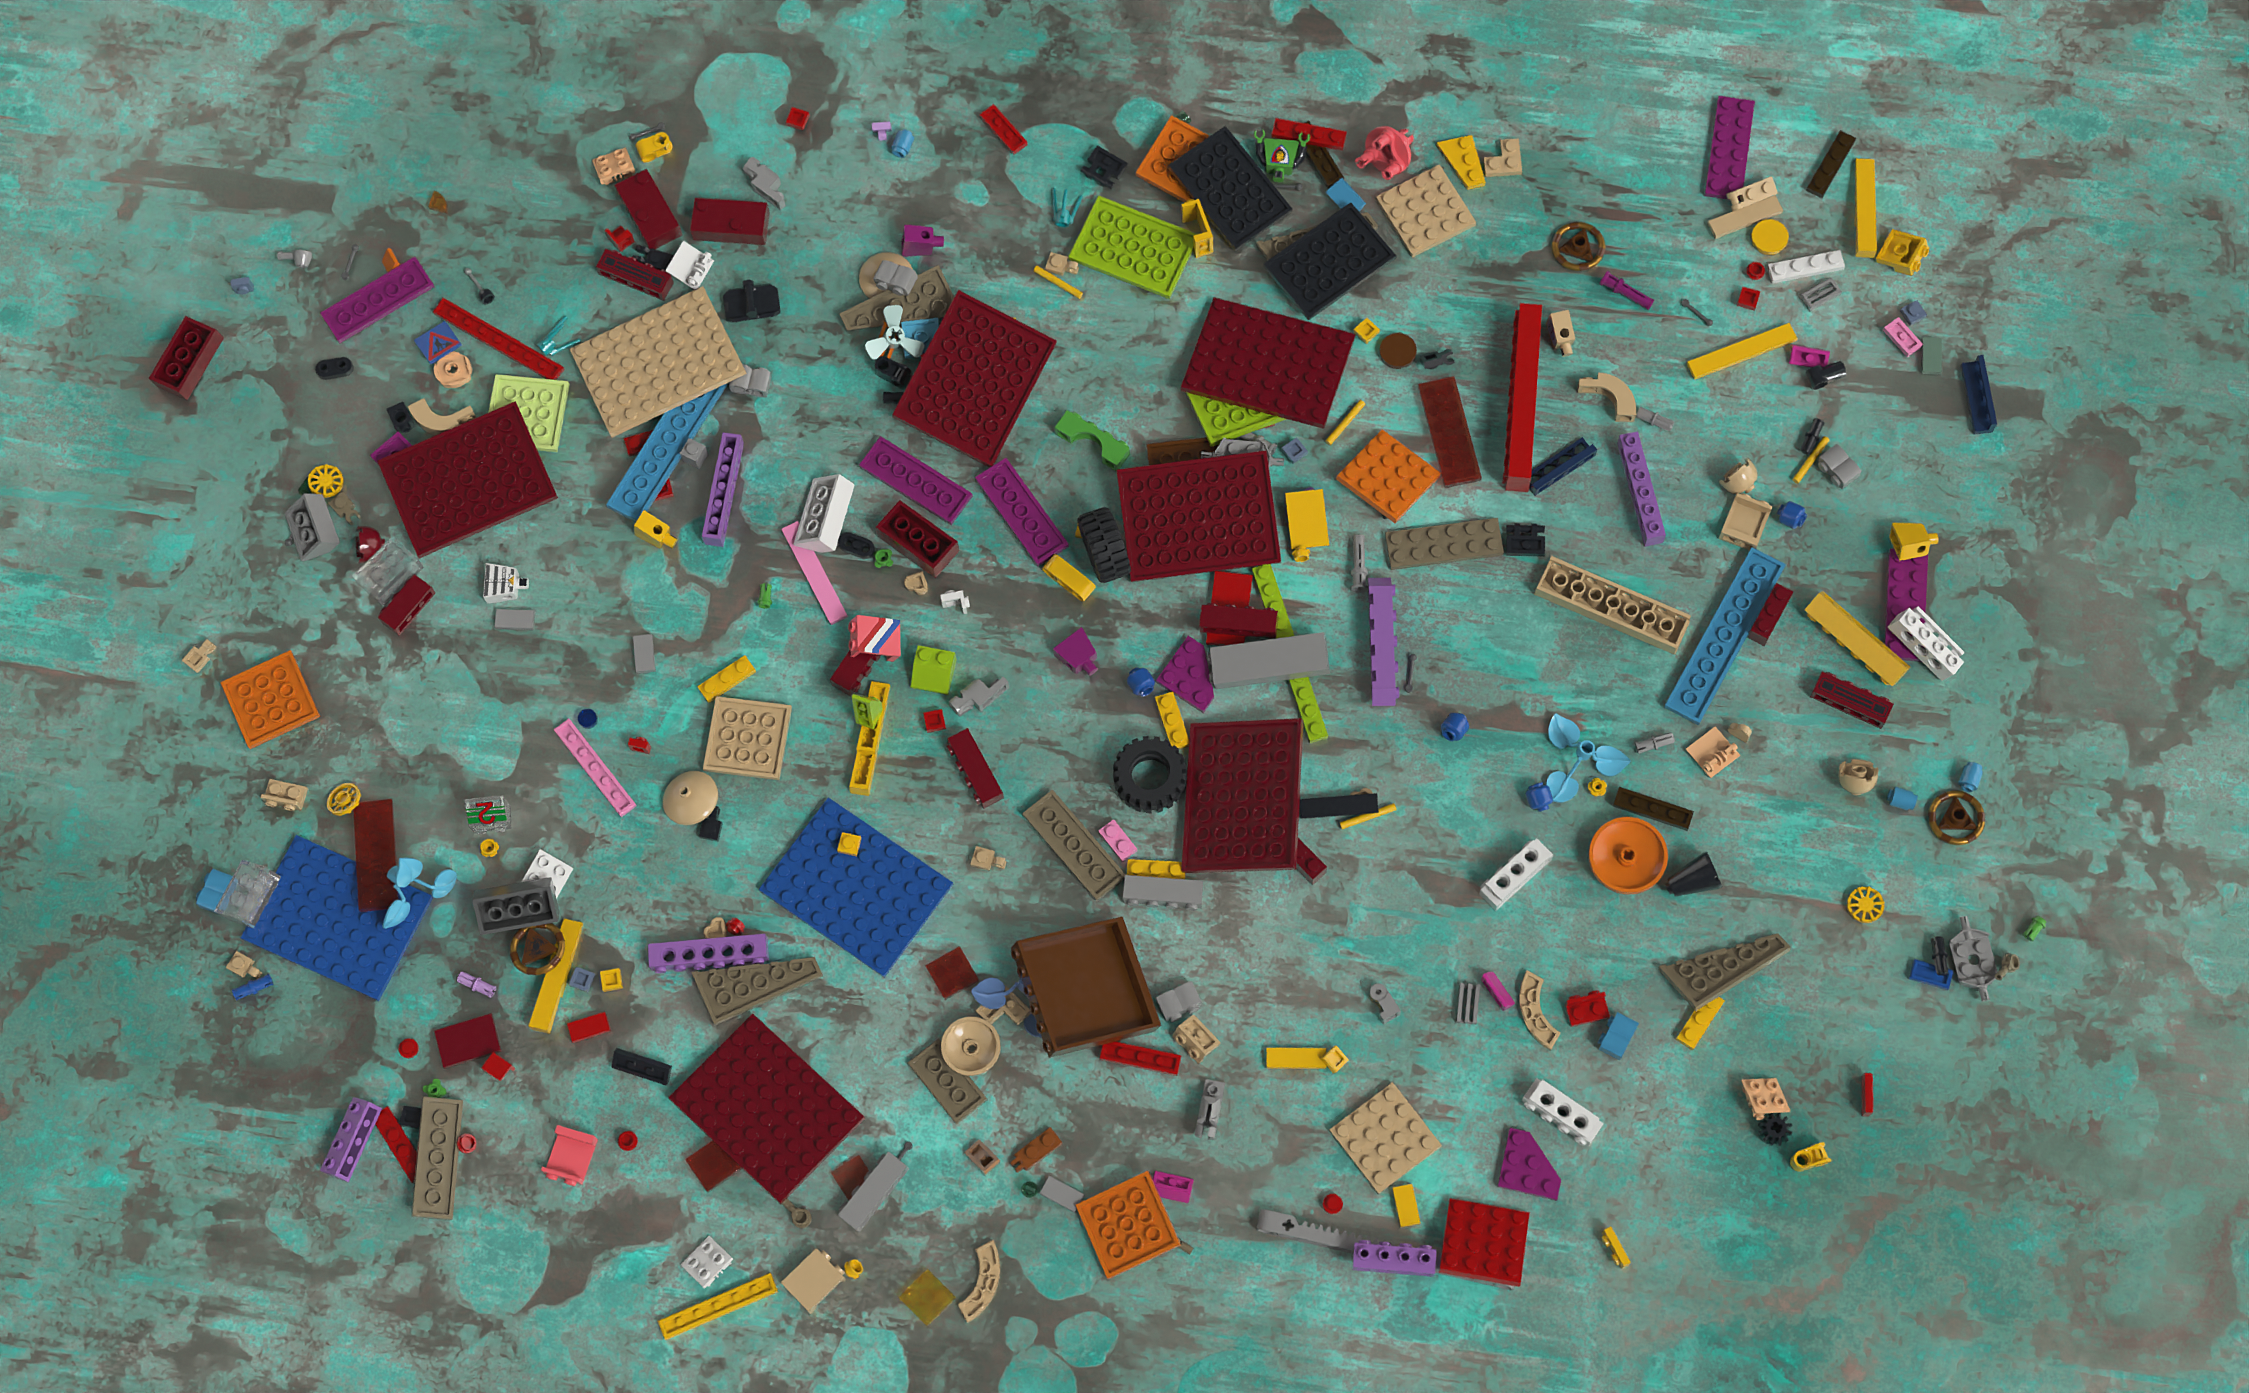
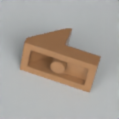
M980 1140L964 1152L984 1176L1000 1163V1160Z

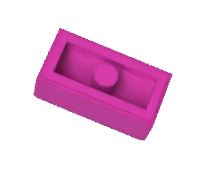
M1792 344L1789 364L1811 368L1817 365L1823 367L1828 365L1830 351Z
M1487 972L1482 975L1481 981L1502 1011L1515 1004L1494 972Z
M1159 1171L1154 1172L1153 1182L1161 1198L1189 1203L1194 1179Z

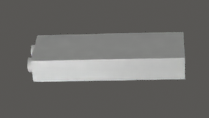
M1324 632L1211 647V654H1208L1209 666L1212 665V672L1209 673L1210 682L1214 684L1216 689L1330 674L1327 641Z

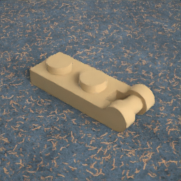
M1771 176L1726 195L1732 203L1731 209L1733 212L1776 195L1778 192Z

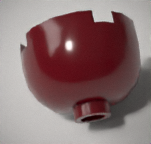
M357 526L356 532L360 531L359 536H356V555L359 558L357 562L360 564L376 561L381 555V550H385V539H381L380 533L372 527Z

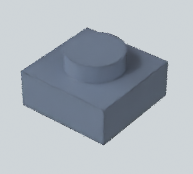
M249 277L230 280L231 287L236 294L243 295L254 291V284Z
M1918 300L1902 307L1900 310L1909 326L1925 319L1927 316Z
M1297 437L1282 447V452L1292 464L1308 454L1307 449Z
M576 967L569 986L588 993L595 974Z

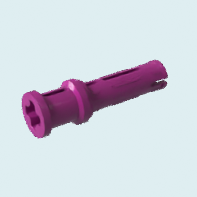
M1607 270L1600 282L1601 286H1607L1613 290V293H1620L1647 310L1651 308L1655 301L1626 284L1624 279H1619L1610 274L1609 270Z

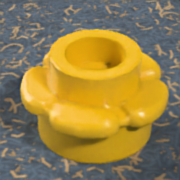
M1299 546L1295 548L1292 555L1296 562H1305L1309 560L1311 552L1305 546Z
M1594 778L1592 782L1588 783V790L1591 795L1597 797L1606 793L1607 784L1604 780Z
M486 839L480 845L481 854L484 857L495 856L499 849L498 843L494 842L493 839Z
M856 1259L847 1261L844 1264V1271L848 1277L857 1279L859 1274L863 1272L862 1264Z

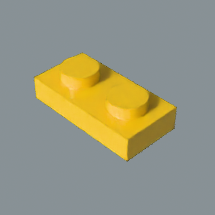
M1612 1227L1604 1229L1601 1239L1606 1247H1610L1613 1253L1611 1257L1615 1265H1619L1621 1269L1629 1266L1631 1262Z

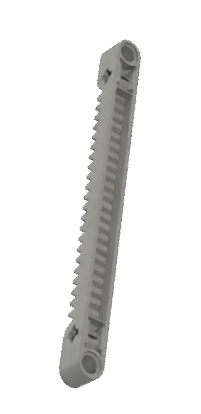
M1260 1210L1256 1228L1257 1231L1352 1254L1354 1253V1244L1359 1243V1240H1363L1362 1234L1355 1238L1352 1232L1348 1237L1345 1230L1341 1235L1338 1229L1331 1233L1330 1227L1323 1231L1322 1225L1315 1229L1314 1223L1307 1227L1306 1221L1301 1226L1298 1225L1295 1217L1270 1210ZM1289 1222L1293 1228L1286 1231L1282 1225H1286ZM1370 1236L1366 1240L1371 1241ZM1375 1238L1371 1244L1379 1245L1378 1238ZM1439 1253L1436 1257L1435 1273L1502 1289H1515V1286L1439 1273L1442 1253Z

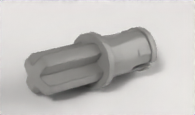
M1643 407L1639 408L1636 418L1651 423V426L1656 425L1668 431L1674 425L1673 420L1659 415V412L1654 413Z
M1668 732L1655 737L1652 735L1649 739L1635 742V746H1637L1638 754L1652 749L1658 750L1659 747L1672 744L1675 740L1672 732Z

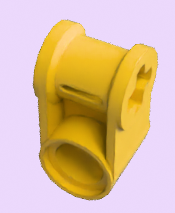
M664 132L641 139L635 144L642 162L645 163L670 153L673 147L669 136Z
M1821 1142L1796 1152L1790 1159V1166L1793 1170L1802 1172L1814 1167L1823 1166L1832 1160L1827 1156L1824 1148L1825 1143ZM1797 1157H1802L1805 1160V1165L1798 1164Z

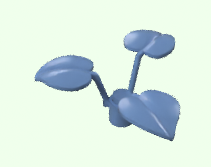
M987 978L974 987L971 993L980 1005L988 1009H998L1005 1005V996L1009 995L1016 988L1024 993V985L1020 978L1019 982H1015L1008 991L1004 992L1005 985L997 978ZM1031 1013L1024 1019V1028L1030 1035L1042 1038L1036 1028L1035 1016Z

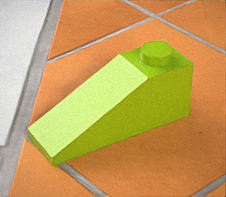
M853 694L852 703L856 723L874 730L883 711L882 702L875 697Z

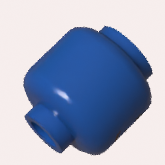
M1792 501L1787 502L1785 505L1781 504L1777 512L1779 522L1792 529L1801 527L1807 517L1805 508Z
M1134 668L1129 672L1127 684L1135 695L1144 697L1154 690L1155 680L1146 668Z
M1450 713L1441 724L1442 735L1449 741L1461 740L1469 730L1467 718L1462 713Z
M1543 782L1528 786L1529 790L1526 791L1525 795L1529 807L1537 809L1538 812L1549 809L1548 805L1553 803L1549 786L1543 785Z

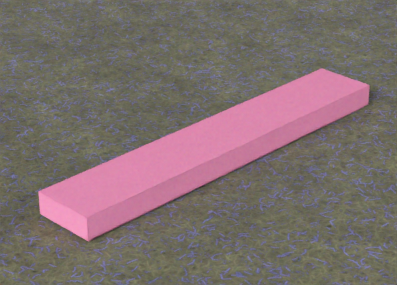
M797 521L781 530L830 625H833L847 618V613L815 552L793 545L800 524Z
M569 718L554 729L555 733L620 817H623L637 806Z

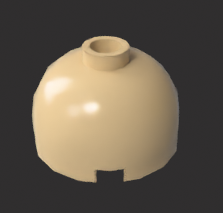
M1749 458L1744 459L1746 463L1743 465L1739 462L1724 475V481L1720 479L1719 483L1732 494L1745 492L1747 494L1755 488L1754 482L1757 480L1758 474L1755 465Z
M1852 759L1851 763L1847 764L1844 761L1839 766V782L1851 794L1861 795L1874 788L1878 780L1879 769L1878 767L1875 769L1873 763L1866 760Z

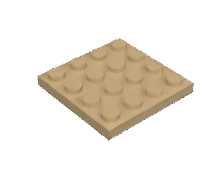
M1440 164L1376 196L1377 203L1412 258L1476 226L1475 219Z
M716 696L703 770L780 780L792 706Z
M1393 1082L1329 1129L1330 1133L1378 1195L1442 1147L1441 1143Z

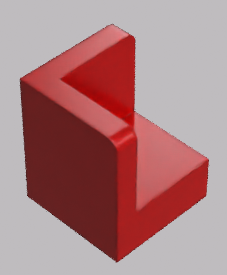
M619 226L613 232L608 228L604 230L607 238L620 253L635 242L632 233L628 229L625 230L622 226Z
M494 1052L481 1067L487 1074L499 1081H502L509 1070L512 1072L515 1070L510 1063Z

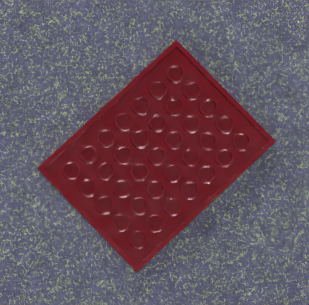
M958 290L892 417L988 467H992L1047 363L1057 340Z
M1213 297L1183 379L1181 391L1324 429L1356 334Z
M516 401L377 460L418 558H422L558 499Z
M1267 450L1116 470L1127 556L1131 566V582L1281 563Z
M1302 718L1190 723L1181 867L1183 873L1296 870L1304 723Z
M754 1014L749 1016L668 1097L680 1111L780 1205L865 1119V1116Z

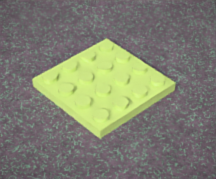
M495 375L489 412L516 401L537 450L558 452L570 384L568 381Z

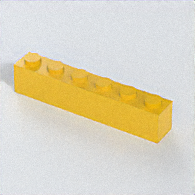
M1824 591L1818 593L1805 608V611L1808 613L1807 616L1812 621H1818L1822 625L1823 631L1837 638L1836 642L1839 645L1849 648L1854 658L1857 660L1861 659L1866 663L1865 667L1869 671L1880 675V680L1884 684L1895 685L1911 668Z

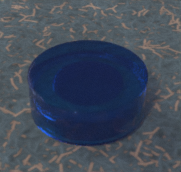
M584 709L578 714V722L581 727L591 729L597 724L598 717L593 710Z

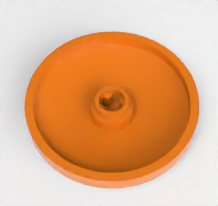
M1620 817L1608 821L1597 830L1592 838L1588 857L1594 876L1603 886L1614 892L1630 895L1645 892L1657 884L1666 870L1668 850L1664 838L1653 825L1639 818Z

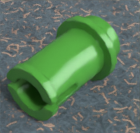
M765 583L760 584L757 604L762 609H768L772 605L771 584L767 583L766 591Z
M2040 916L2033 917L2031 924L2022 934L2026 939L2029 937L2031 942L2034 941L2041 929L2046 927L2045 924L2047 922Z

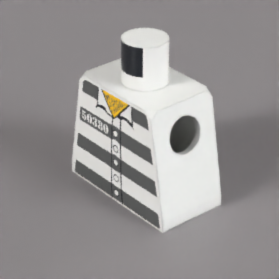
M486 563L483 598L487 604L515 600L518 598V589L529 588V579L519 578L516 568Z

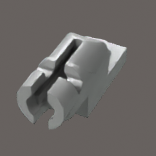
M751 157L744 165L743 170L752 180L753 191L779 210H782L786 205L783 194L777 190L781 185L779 176L766 165L761 166L759 160Z
M1002 677L1000 680H994L990 688H988L980 679H976L960 691L962 698L954 696L948 702L949 706L960 717L973 709V705L981 712L1009 689V683Z
M1205 1079L1195 1136L1202 1139L1205 1127L1209 1128L1208 1140H1214L1225 1087L1224 1082Z

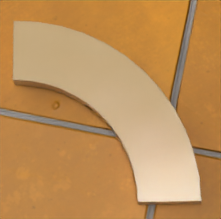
M1527 970L1519 993L1521 1015L1532 1036L1551 1051L1560 1032L1549 1024L1541 1011L1540 990L1544 979Z
M993 1240L975 1249L979 1259V1278L970 1295L958 1304L967 1323L985 1310L998 1286L1000 1261Z

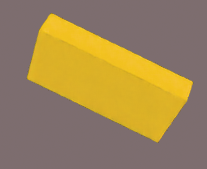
M1413 1185L1393 1187L1400 1228L1421 1224Z

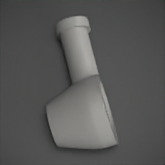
M295 250L294 252L279 251L277 257L278 260H294L296 267L308 268L312 259V252L305 250Z

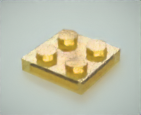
M927 1269L899 1299L928 1327L956 1297Z

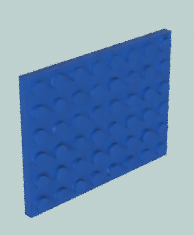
M828 797L759 888V891L885 978L951 889L953 882ZM842 832L861 836L862 839L857 857L838 853L837 849Z
M296 835L246 926L241 939L379 1001L425 915L433 896L410 885L400 887L406 898L405 902L410 903L409 914L400 924L385 929L382 925L390 905L395 900H401L398 891L393 887L395 883L381 872Z

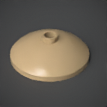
M883 252L870 257L863 264L859 274L860 287L863 293L870 299L884 292L876 286L873 280L883 260L912 269L907 259L892 252Z
M688 771L680 774L669 783L664 792L663 809L666 815L673 822L680 825H693L701 822L711 814L717 804V785L704 772Z
M964 1017L956 1020L947 1028L942 1037V1056L946 1064L953 1071L961 1075L976 1076L985 1073L992 1068L1000 1055L1001 1043L996 1029L982 1018ZM974 1046L976 1049L974 1052H969V1047Z

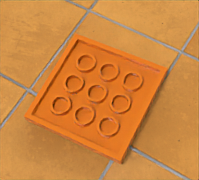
M1171 115L1136 171L1135 176L1184 203L1191 200L1190 195L1168 169V165L1210 136Z
M1382 429L1337 475L1336 480L1396 524L1435 483L1441 473Z
M291 650L220 682L249 749L321 717Z
M1145 1171L1076 1204V1208L1107 1279H1111L1181 1246L1149 1171Z

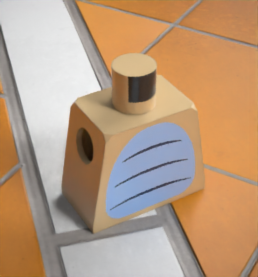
M1569 310L1550 314L1546 321V326L1553 348L1560 349L1562 357L1572 355L1571 345L1575 341V334Z

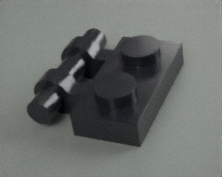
M1097 145L1087 159L1091 167L1088 168L1084 165L1081 168V172L1086 174L1087 178L1098 181L1101 186L1113 189L1115 183L1110 178L1114 177L1118 180L1128 167V163ZM1100 169L1103 172H1105L1104 176L1098 174L1096 171Z
M1520 523L1506 525V532H1514V535H1507L1506 556H1545V536H1537V533H1545L1544 525H1537V523H1531V525H1520ZM1520 533H1531V536H1520Z

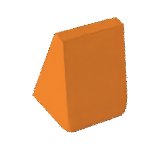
M388 248L382 259L387 272L400 266L391 248Z

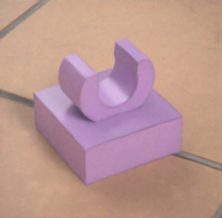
M890 122L872 123V131L874 133L878 132L879 141L887 140L886 132L892 131Z

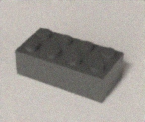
M552 877L475 890L472 898L480 935L558 922L560 912Z

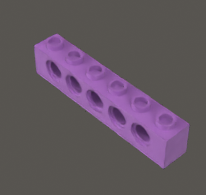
M1637 431L1619 435L1617 445L1644 546L1661 544L1664 542L1666 534L1639 433Z
M722 433L702 532V539L705 545L724 547L744 446L742 436L739 434Z
M766 934L648 944L649 968L655 971V973H666V970L673 969L676 972L686 971V968L703 970L707 966L724 968L725 965L733 964V966H744V963L764 964V961H769L768 938ZM745 948H753L750 954H743ZM732 949L733 953L730 956L726 957L723 955L725 950ZM707 951H713V955L710 958H704V954ZM687 953H694L692 959L685 960V955ZM674 954L672 961H665L667 955Z

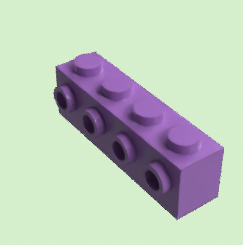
M353 1097L320 1169L321 1172L346 1182L350 1181L382 1108L369 1101Z
M1359 1240V1243L1354 1244L1352 1270L1434 1277L1436 1249H1432V1246L1420 1245V1248H1412L1411 1244L1401 1243L1399 1246H1391L1390 1242H1379V1245L1371 1244V1241Z

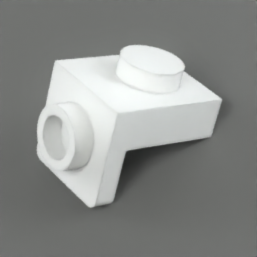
M950 590L940 595L943 608L962 604L963 613L967 614L966 608L970 607L968 596H964L963 590L956 592Z

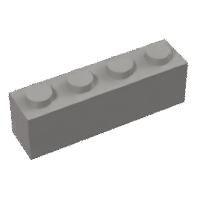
M1125 875L1123 903H1127L1129 906L1146 904L1147 907L1157 908L1158 905L1166 906L1168 909L1185 907L1186 910L1195 911L1202 906L1203 881Z
M889 1151L886 1155L882 1154L877 1160L878 1165L874 1170L871 1169L865 1175V1182L853 1190L851 1194L853 1197L849 1202L845 1201L839 1208L840 1213L838 1216L858 1232L861 1231L909 1170L903 1162Z

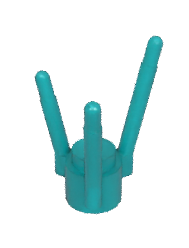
M1052 188L1053 222L1058 227H1069V224H1073L1074 216L1083 196H1079L1070 215L1069 211L1066 210L1068 190L1065 189L1062 208L1058 212L1056 189Z
M566 316L537 344L546 356L549 353L554 356L557 352L581 342V339H577L556 349L554 348L556 344L552 338L563 328V323L567 319Z

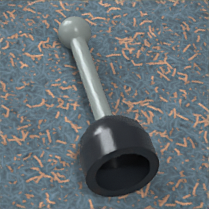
M466 268L464 273L469 275L480 290L479 300L483 305L490 304L495 299V295L491 290L483 289L472 275V270Z

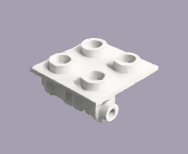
M683 241L665 271L696 290L699 288L714 260L711 259L712 255L705 252L703 254Z
M539 849L521 882L552 877L557 899L573 868Z
M708 1236L681 1266L702 1287L706 1288L707 1286L710 1287V1284L715 1280V1276L719 1277L717 1275L719 1272L723 1273L722 1269L725 1270L732 1264L733 1258Z

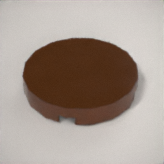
M1392 333L1386 336L1381 342L1379 350L1383 363L1394 369L1410 366L1417 354L1414 340L1403 333Z

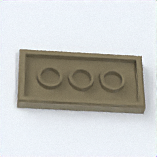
M939 1038L908 1062L911 1069L956 1125L988 1100L969 1076L956 1073L946 1064L942 1056Z

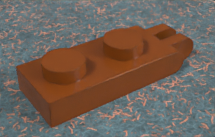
M1049 1127L1014 1154L1016 1158L1010 1164L1013 1167L1020 1163L1015 1168L1017 1173L1022 1169L1028 1171L1063 1143L1052 1128Z

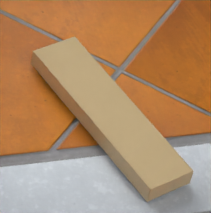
M1776 195L1712 219L1708 221V226L1715 239L1779 215L1783 212V209Z

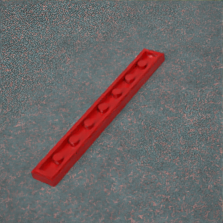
M442 298L433 310L434 315L545 379L557 380L564 371V367L445 298Z

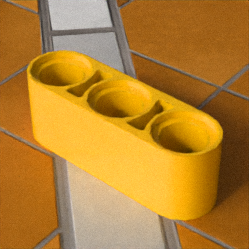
M1054 554L1042 567V570L1050 578L1082 602L1096 588L1090 579L1057 554Z

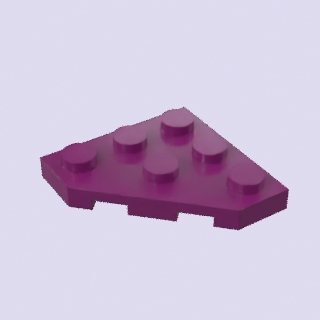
M1187 636L1157 678L1156 683L1166 690L1173 692L1174 695L1202 713L1206 711L1213 701L1214 692L1210 682L1204 645Z
M1510 1128L1498 1187L1557 1201L1561 1185L1560 1177L1530 1132Z

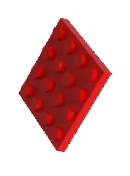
M1450 1198L1439 1273L1520 1287L1530 1212Z

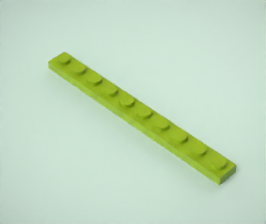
M1271 564L1252 568L1264 608H1273L1275 611H1278L1276 639L1295 636ZM1309 677L1290 679L1289 683L1300 716L1304 721L1303 725L1309 743L1327 739L1328 733Z

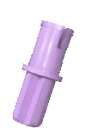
M463 971L457 977V982L472 988L473 992L478 991L489 998L493 996V990H496V986L482 981L480 977L476 978Z

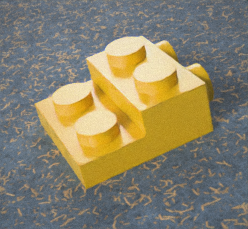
M1892 229L1879 251L1876 261L1877 263L1894 267L1895 272L1912 276L1914 271H1919L1922 257H1926L1929 253L1926 238Z

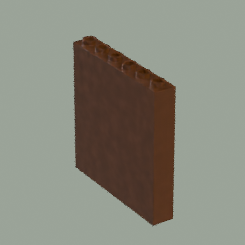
M1123 916L1018 940L1011 947V956L1016 961L1017 973L1024 985V994L1029 999L1030 1011L1035 1016L1036 1028L1038 1033L1041 1034L1043 1049L1047 1052L1049 1058L1152 1033L1161 1026Z

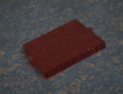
M860 1155L848 1162H843L842 1166L831 1173L849 1201L853 1197L851 1195L853 1190L865 1182L864 1177L869 1170Z

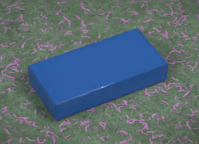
M1914 959L1909 979L1949 990L1954 970L1948 969L1947 975L1938 976L1935 965Z

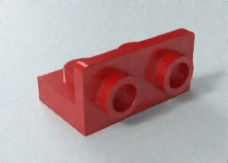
M1599 990L1589 992L1588 996L1580 997V995H1573L1569 997V1000L1565 1003V1008L1570 1026L1575 1027L1609 1019L1610 1015L1605 1000V992L1600 993Z

